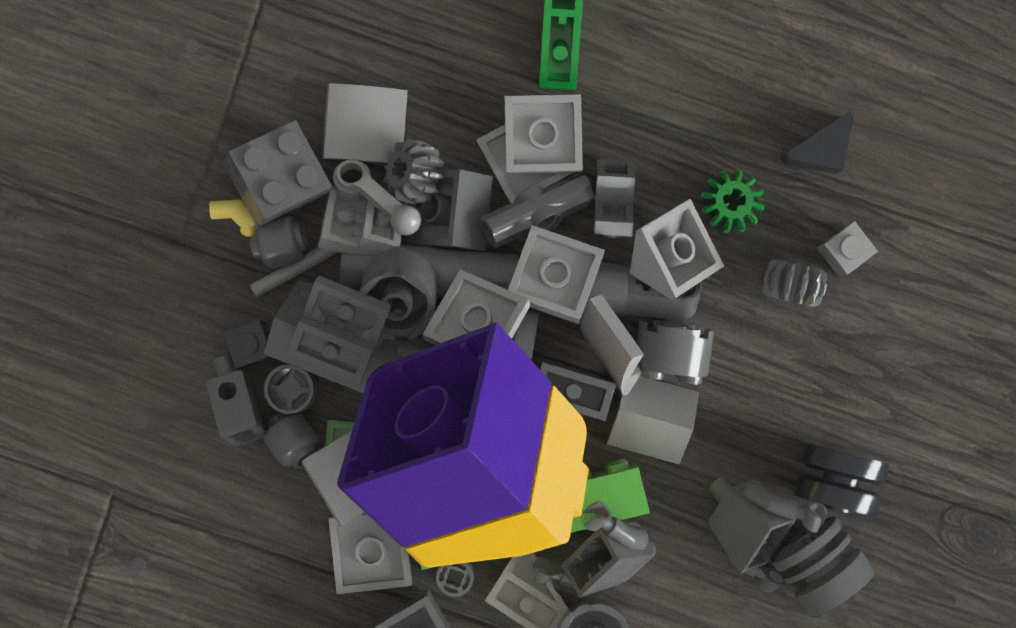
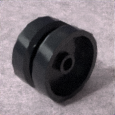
M806 443L802 462L806 467L824 471L823 478L807 474L798 476L794 495L822 503L825 508L849 514L857 512L877 517L882 497L877 492L859 488L860 481L876 485L886 483L890 464Z

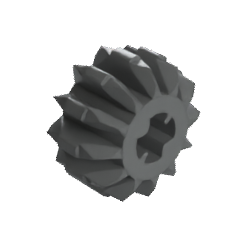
M417 139L397 142L394 152H388L387 154L389 158L388 164L383 166L386 169L383 183L388 185L387 192L396 200H400L405 204L414 205V203L430 202L432 193L439 192V179L444 178L440 174L444 161L439 159V150L430 144H426L425 141Z
M773 259L768 261L767 268L764 270L762 292L766 296L815 307L821 304L823 295L825 296L827 274L822 269Z

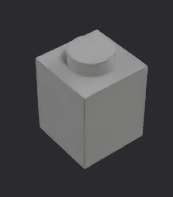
M855 221L845 225L816 247L838 277L848 275L878 252Z

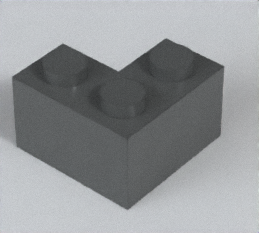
M541 363L540 371L549 379L551 386L554 385L578 413L606 421L616 384L547 363Z

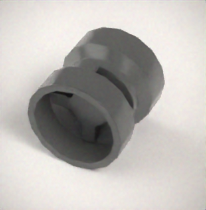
M472 563L439 566L436 573V583L441 592L451 597H459L467 593L474 581L475 572Z

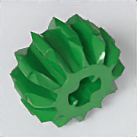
M726 170L719 173L720 183L712 178L706 182L708 188L714 193L702 192L700 194V199L711 202V205L701 209L702 215L714 212L716 216L710 220L709 225L714 227L720 220L724 221L722 232L725 234L730 232L733 222L738 233L746 230L744 220L751 225H755L758 219L751 211L761 212L765 207L764 204L754 201L755 198L764 194L763 189L751 191L749 187L755 183L756 179L751 176L742 183L741 170L734 172L732 181ZM731 193L738 196L735 200L740 199L741 205H738L733 211L726 208L729 203L724 204L723 198H727Z

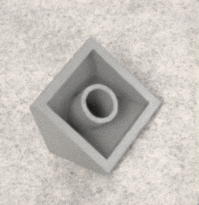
M691 199L685 200L636 230L630 274L669 299L677 298L724 267Z
M639 376L629 394L623 396L620 393L607 445L680 464L693 432L699 392Z

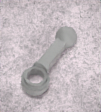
M349 159L341 162L335 168L333 181L335 189L339 194L347 198H358L363 195L390 219L393 230L400 235H411L418 230L421 224L419 212L410 205H402L374 181L366 164L358 160ZM352 169L362 173L361 179L355 183H347L341 178L346 171Z

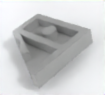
M534 553L511 557L484 599V602L524 628H557L568 608L554 588L551 579L543 585L535 581L534 577L538 571L545 572L541 568L533 567L537 557Z

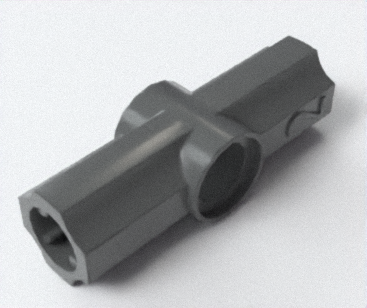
M577 173L546 188L534 185L523 190L513 203L480 217V226L486 241L496 249L529 234L532 225L548 231L553 230L562 218L594 204L595 196L591 183L585 175L582 176L580 173Z

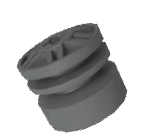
M836 516L825 518L824 523H821L816 533L806 528L796 533L771 560L772 565L777 571L786 570L782 579L787 584L804 579L794 595L811 617L824 614L844 603L871 580L876 571L860 549L857 548L841 553L850 543L852 537L846 531L838 533L841 530L842 523Z

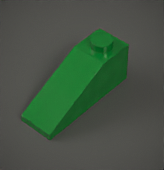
M544 0L539 88L576 90L583 0Z

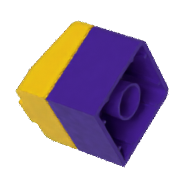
M495 322L382 365L370 374L364 388L337 486L424 567H438L523 556L565 544L569 541L572 520L582 514L589 468L582 462L587 429L582 416L554 385L551 386L549 379L504 329Z

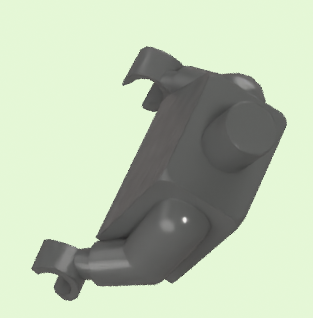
M726 476L715 480L708 489L719 503L709 519V525L723 546L730 563L736 567L740 574L746 573L751 577H758V584L764 592H774L781 586L779 583L784 581L782 579L784 573L777 571L775 568H767L764 565L769 562L796 519L802 520L807 530L814 533L818 532L821 523H824L827 515L825 506L814 501L807 503L806 507L801 506L799 501L779 496L756 480H750L734 486Z
M596 501L582 512L597 515L584 525L586 529L595 532L561 565V568L554 566L545 557H539L533 563V567L541 568L545 571H538L534 578L538 584H546L550 579L557 580V584L575 589L580 598L626 582L655 556L656 545L648 537L647 532L636 522L624 523L616 517H612L608 507L600 501Z

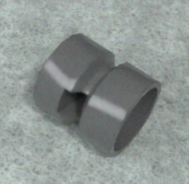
M290 364L281 365L273 369L267 376L264 384V395L268 404L277 412L284 414L299 413L311 408L317 401L320 392L319 381L315 374Z

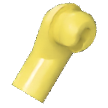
M243 200L210 201L209 209L212 220L232 218L241 227L240 232L246 237L255 236L256 224Z

